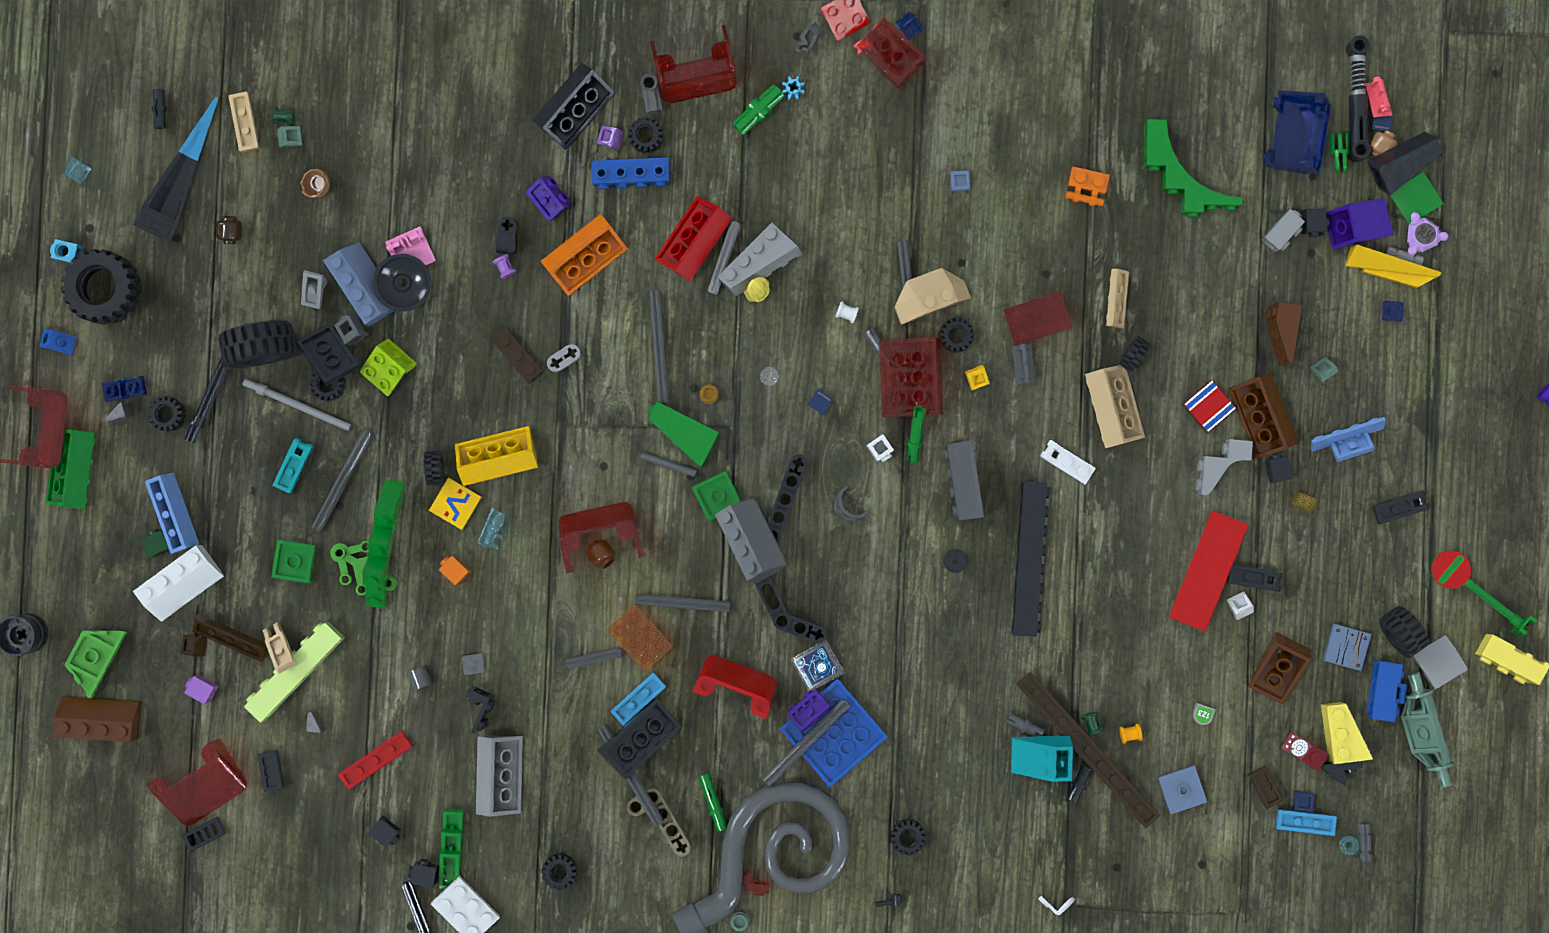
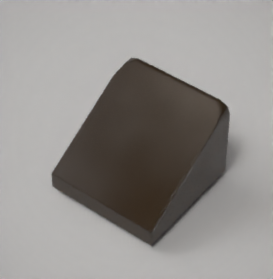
M183 635L181 654L205 656L207 638Z

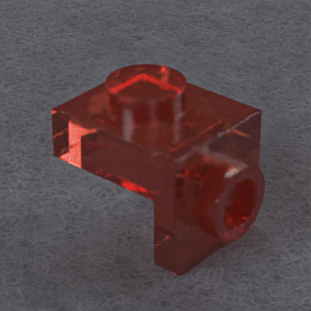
M748 869V874L744 873L742 883V885H746V891L753 892V895L764 896L765 893L769 894L770 883L752 881V869Z

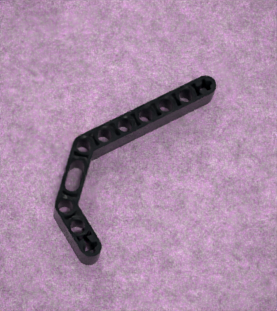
M794 455L791 458L768 520L770 529L778 534L777 543L780 541L807 466V461L802 455ZM798 458L802 459L801 463L804 464L803 467L800 466L797 472H801L800 476L795 473H789L790 469L794 471L795 464L793 461H797ZM789 476H794L797 479L796 486L789 487L786 484V479ZM781 495H789L791 502L788 505L781 504L779 500ZM776 512H781L784 515L783 522L776 523L773 520V515ZM771 576L755 584L777 629L814 643L825 641L827 632L824 627L788 614ZM764 584H770L773 587L780 603L778 608L771 609L768 606L761 590ZM779 616L787 618L788 622L785 626L777 624L776 620ZM799 622L804 623L806 626L805 631L802 633H798L794 629L795 625ZM809 625L813 626L811 628L812 631L817 632L818 629H821L823 637L815 639V635L809 633V637L805 636L808 633Z

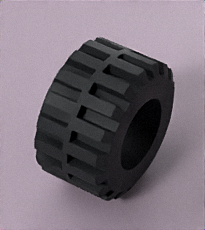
M1400 605L1379 619L1381 630L1388 641L1400 654L1407 658H1411L1430 644L1428 635L1420 622L1409 610Z

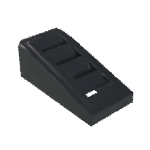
M218 817L181 836L191 853L226 833ZM213 823L215 824L219 832L216 835L211 827V824ZM206 827L208 828L212 836L210 838L207 837L204 831V828ZM200 831L205 841L201 842L196 832ZM192 834L197 842V845L195 846L193 845V842L190 838V835Z

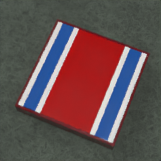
M1213 380L1206 383L1182 404L1206 433H1209L1237 409Z

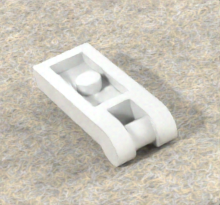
M1050 440L1046 451H1043L1040 457L1086 485L1096 468ZM1054 451L1059 453L1056 459L1051 456Z

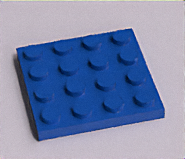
M838 678L820 693L831 708L803 733L799 731L790 719L779 728L795 747L842 699L849 703L850 707L802 754L804 759L829 788L888 738Z

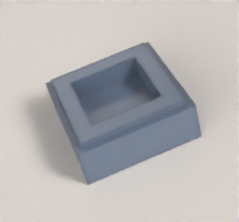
M969 170L950 172L951 192L968 191L971 189Z

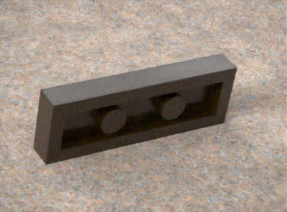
M506 327L491 339L528 384L543 372Z

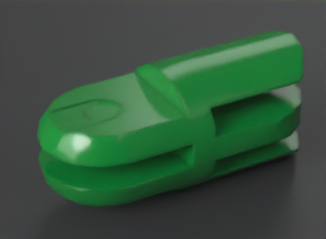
M1345 132V149H1342V133H1337L1336 150H1334V133H1329L1330 156L1334 157V171L1339 174V157H1342V173H1345L1347 171V156L1350 155L1349 132Z

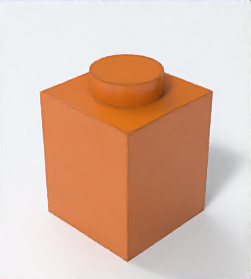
M455 555L445 557L440 563L441 567L438 569L455 586L459 585L471 572Z

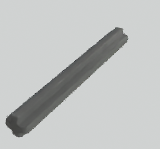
M637 594L635 598L637 605L722 612L730 611L729 601Z

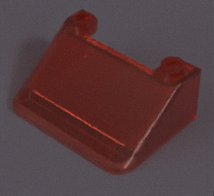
M220 738L211 741L202 748L201 755L206 764L171 787L160 778L153 779L146 784L151 793L186 826L198 822L242 793L247 787L245 776Z

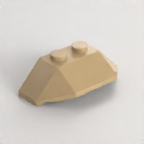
M940 268L906 281L894 308L902 325L971 299L964 280Z

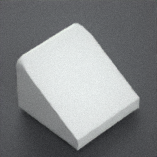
M1244 591L1227 599L1236 620L1254 612V606Z

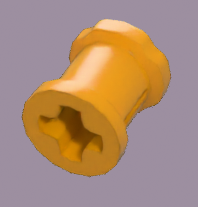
M1139 723L1132 727H1119L1123 744H1126L1127 741L1143 740Z

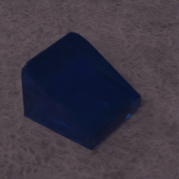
M911 12L906 13L895 23L909 41L924 29L916 16Z

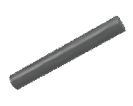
M642 452L640 457L642 460L695 477L697 471Z

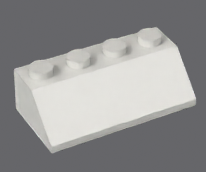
M195 545L133 592L142 605L162 622L223 578L224 575L202 545Z

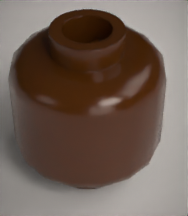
M595 540L589 545L587 556L595 567L605 569L615 561L616 553L608 541Z

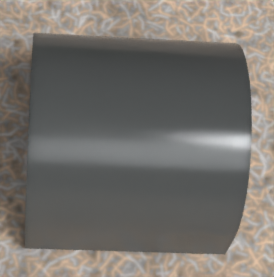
M426 665L407 673L414 691L433 683Z

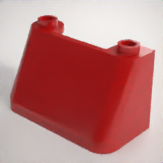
M717 655L707 657L693 692L707 696L714 691L716 684L752 697L750 706L752 713L766 719L776 691V680L772 676Z

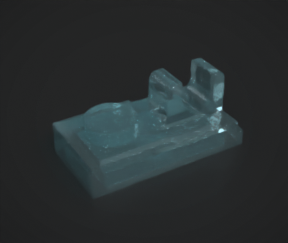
M493 508L491 509L477 544L485 548H499L498 545L494 544L493 540L495 538H503L497 532L504 524V513Z

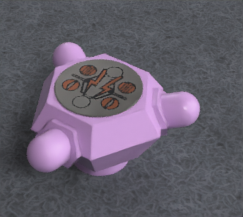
M1417 212L1411 214L1412 222L1409 224L1407 240L1409 243L1408 254L1415 255L1416 252H1424L1437 246L1438 242L1448 239V234L1441 232L1439 227L1427 218L1420 217Z

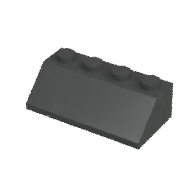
M972 440L947 444L946 449H943L944 459L948 460L949 468H946L947 478L951 479L952 482L949 492L950 497L954 498L955 506H952L953 517H957V521L984 517Z
M755 498L732 504L715 514L748 582L757 584L788 565Z

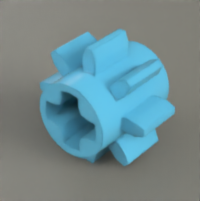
M789 76L788 82L782 83V86L786 88L782 93L788 95V100L791 97H795L798 100L799 94L804 95L805 91L800 88L804 87L805 83H799L798 76L796 79H791ZM796 85L797 90L791 92L790 87Z

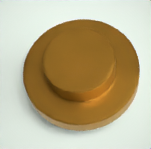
M705 385L701 388L700 398L704 403L712 404L718 399L719 392L715 386Z

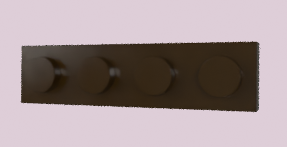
M200 614L195 617L192 632L260 662H263L266 658V643Z

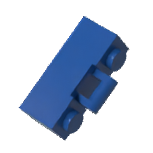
M1374 660L1366 717L1395 722V718L1399 715L1397 704H1405L1407 684H1400L1404 678L1402 664ZM1397 687H1399L1398 698H1396Z

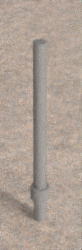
M247 378L243 381V386L255 390L259 395L269 396L346 431H349L351 428V424L269 389L263 383L258 384Z

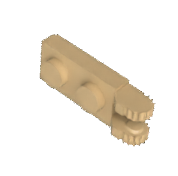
M276 622L273 624L276 635L272 636L271 631L267 628L263 630L275 670L280 674L294 666L296 662L281 625Z

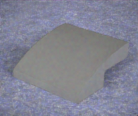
M1446 635L1412 656L1434 690L1468 670Z

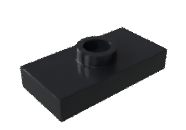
M278 750L257 754L264 792L285 788Z

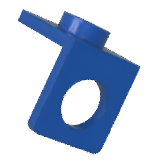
M44 329L40 347L72 355L77 338L54 330Z

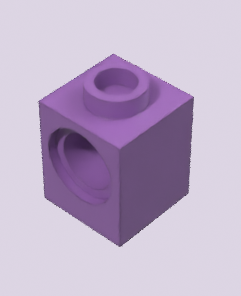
M196 675L188 679L185 685L187 689L184 693L203 704L210 703L219 686L200 675Z

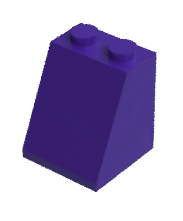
M1385 198L1352 203L1326 212V217L1329 218L1328 231L1333 250L1393 236Z

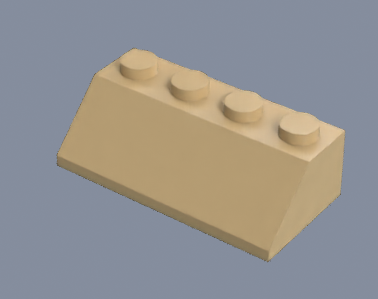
M1118 365L1085 374L1105 448L1145 438L1127 370Z

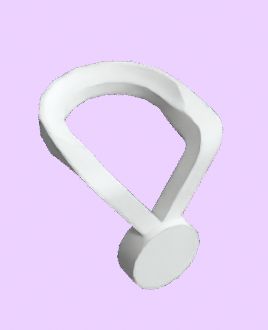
M1042 896L1038 898L1056 915L1062 914L1075 900L1071 897L1056 911Z

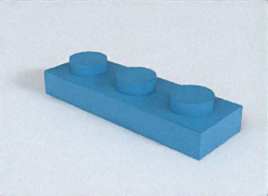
M653 672L610 712L622 725H625L657 696L666 685Z
M1277 809L1275 828L1335 836L1337 817Z

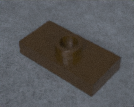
M1265 765L1248 774L1265 809H1269L1284 801Z

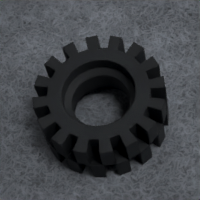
M647 116L642 119L637 118V121H633L632 126L629 127L628 136L630 143L638 152L651 153L653 150L656 151L658 146H661L663 131L659 122L653 118H647ZM643 128H649L653 132V138L648 142H643L638 137L640 130Z
M955 317L949 319L942 325L939 332L941 345L947 351H952V353L965 351L974 341V328L964 318ZM953 328H960L964 332V339L961 342H953L950 339L949 334Z
M1137 335L1123 353L1118 364L1129 372H1133L1147 353L1151 344Z
M314 370V374L310 375L311 381H309V385L311 388L309 389L320 400L334 401V399L340 398L339 396L343 395V390L346 389V379L344 377L335 381L332 390L324 391L321 388V379Z
M166 396L158 397L156 401L150 403L152 404L151 407L148 406L147 410H150L147 413V416L150 417L148 421L157 430L174 431V429L180 428V424L184 423L182 420L186 417L183 413L186 412L185 408H182L183 404L178 402L179 400ZM164 407H170L173 411V417L169 421H163L160 418V411Z
M425 451L423 468L427 486L443 485L445 467L442 451Z
M903 819L893 826L890 834L891 842L897 852H900L902 855L911 856V854H917L925 846V831L917 821ZM906 830H911L916 835L915 841L909 845L901 841V834Z
M564 853L551 855L542 866V880H545L546 886L549 885L551 889H566L571 886L577 876L576 862L572 860L571 856L568 857ZM561 864L566 868L567 874L564 878L557 879L553 876L552 868L555 865Z

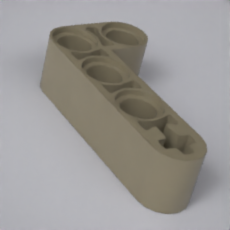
M649 787L646 789L647 793L656 792L658 795V799L652 801L657 810L664 808L668 812V816L663 818L664 823L659 826L674 853L678 856H686L691 849V842L661 790L657 787ZM637 796L630 799L627 805L630 815L639 816L646 812L642 805L639 811L632 809V802L640 803ZM674 825L677 827L678 832L670 834L667 831V827ZM680 835H682V836L680 837V839H679L680 842H681V844H685V843H686L685 850H683L682 848H681V849H678V847H679V842H678L677 838H678Z

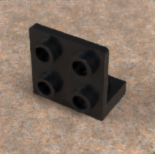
M475 686L468 689L465 697L469 698V702L475 705L483 704L471 731L472 734H476L485 728L488 718L485 717L487 713L493 710L496 703L493 700L494 694Z

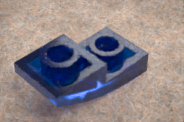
M144 376L102 383L105 402L147 395Z

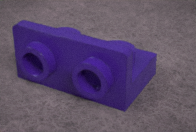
M550 176L539 178L525 192L548 222L555 219L564 209L572 205L569 202L568 196L561 192L556 181Z
M816 689L807 692L803 696L804 699L799 704H793L786 714L801 733L831 708Z

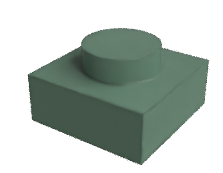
M1326 357L1310 367L1311 372L1321 382H1324L1338 372L1337 367Z

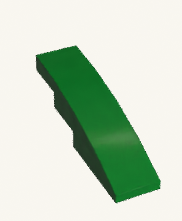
M444 808L439 889H446L460 876L464 809Z

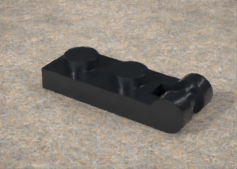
M1424 490L1372 506L1377 523L1383 524L1430 509L1424 499L1426 496ZM1415 499L1418 503L1417 507H1415L1413 503V500Z
M1233 564L1227 578V584L1280 592L1281 586H1279L1283 573ZM1268 577H1272V584H1267Z

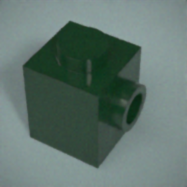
M155 529L148 533V537L140 540L148 558H154L169 550L162 530Z

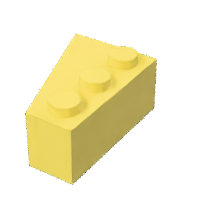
M1492 634L1485 635L1475 653L1481 657L1480 661L1491 665V663L1496 665V670L1506 675L1508 673L1514 676L1513 679L1521 684L1526 682L1540 685L1549 669V663L1533 658V655L1515 648L1516 646Z
M1342 702L1321 704L1327 754H1329L1328 762L1340 764L1372 760L1373 758L1347 705Z

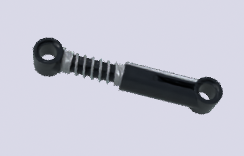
M1362 35L1351 39L1345 48L1352 64L1350 66L1352 69L1350 72L1352 74L1350 77L1352 79L1350 82L1352 92L1348 97L1350 155L1348 158L1353 162H1360L1371 153V145L1369 144L1368 95H1366V89H1364L1366 85L1364 84V80H1366L1364 79V75H1366L1364 73V62L1370 43ZM1354 43L1361 46V51L1355 49ZM1356 147L1362 149V155L1356 153Z

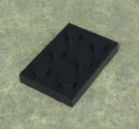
M330 323L296 341L298 347L325 386L360 368L358 362Z

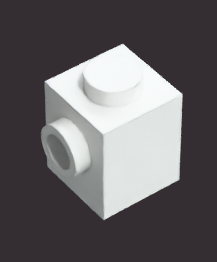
M883 434L866 446L876 461L881 459L884 462L892 456L890 452L893 451V448Z

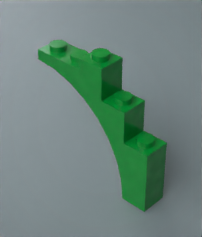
M1147 119L1144 123L1143 168L1149 169L1150 172H1158L1162 169V192H1168V195H1178L1181 192V215H1186L1187 218H1197L1198 215L1204 212V208L1206 211H1216L1217 208H1225V211H1236V208L1242 206L1241 197L1226 196L1214 192L1192 178L1181 166L1172 150L1168 137L1167 120Z
M386 479L374 509V527L368 540L369 555L362 571L366 606L385 608L387 603L390 556L399 513L405 497V482Z

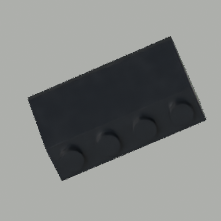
M581 63L532 121L566 150L615 92L593 69Z

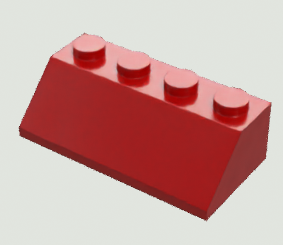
M696 196L655 257V260L690 282L732 218L718 206Z

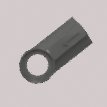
M647 73L641 78L646 113H658L663 111L658 80L653 74ZM648 79L655 82L651 88L644 86L645 81Z

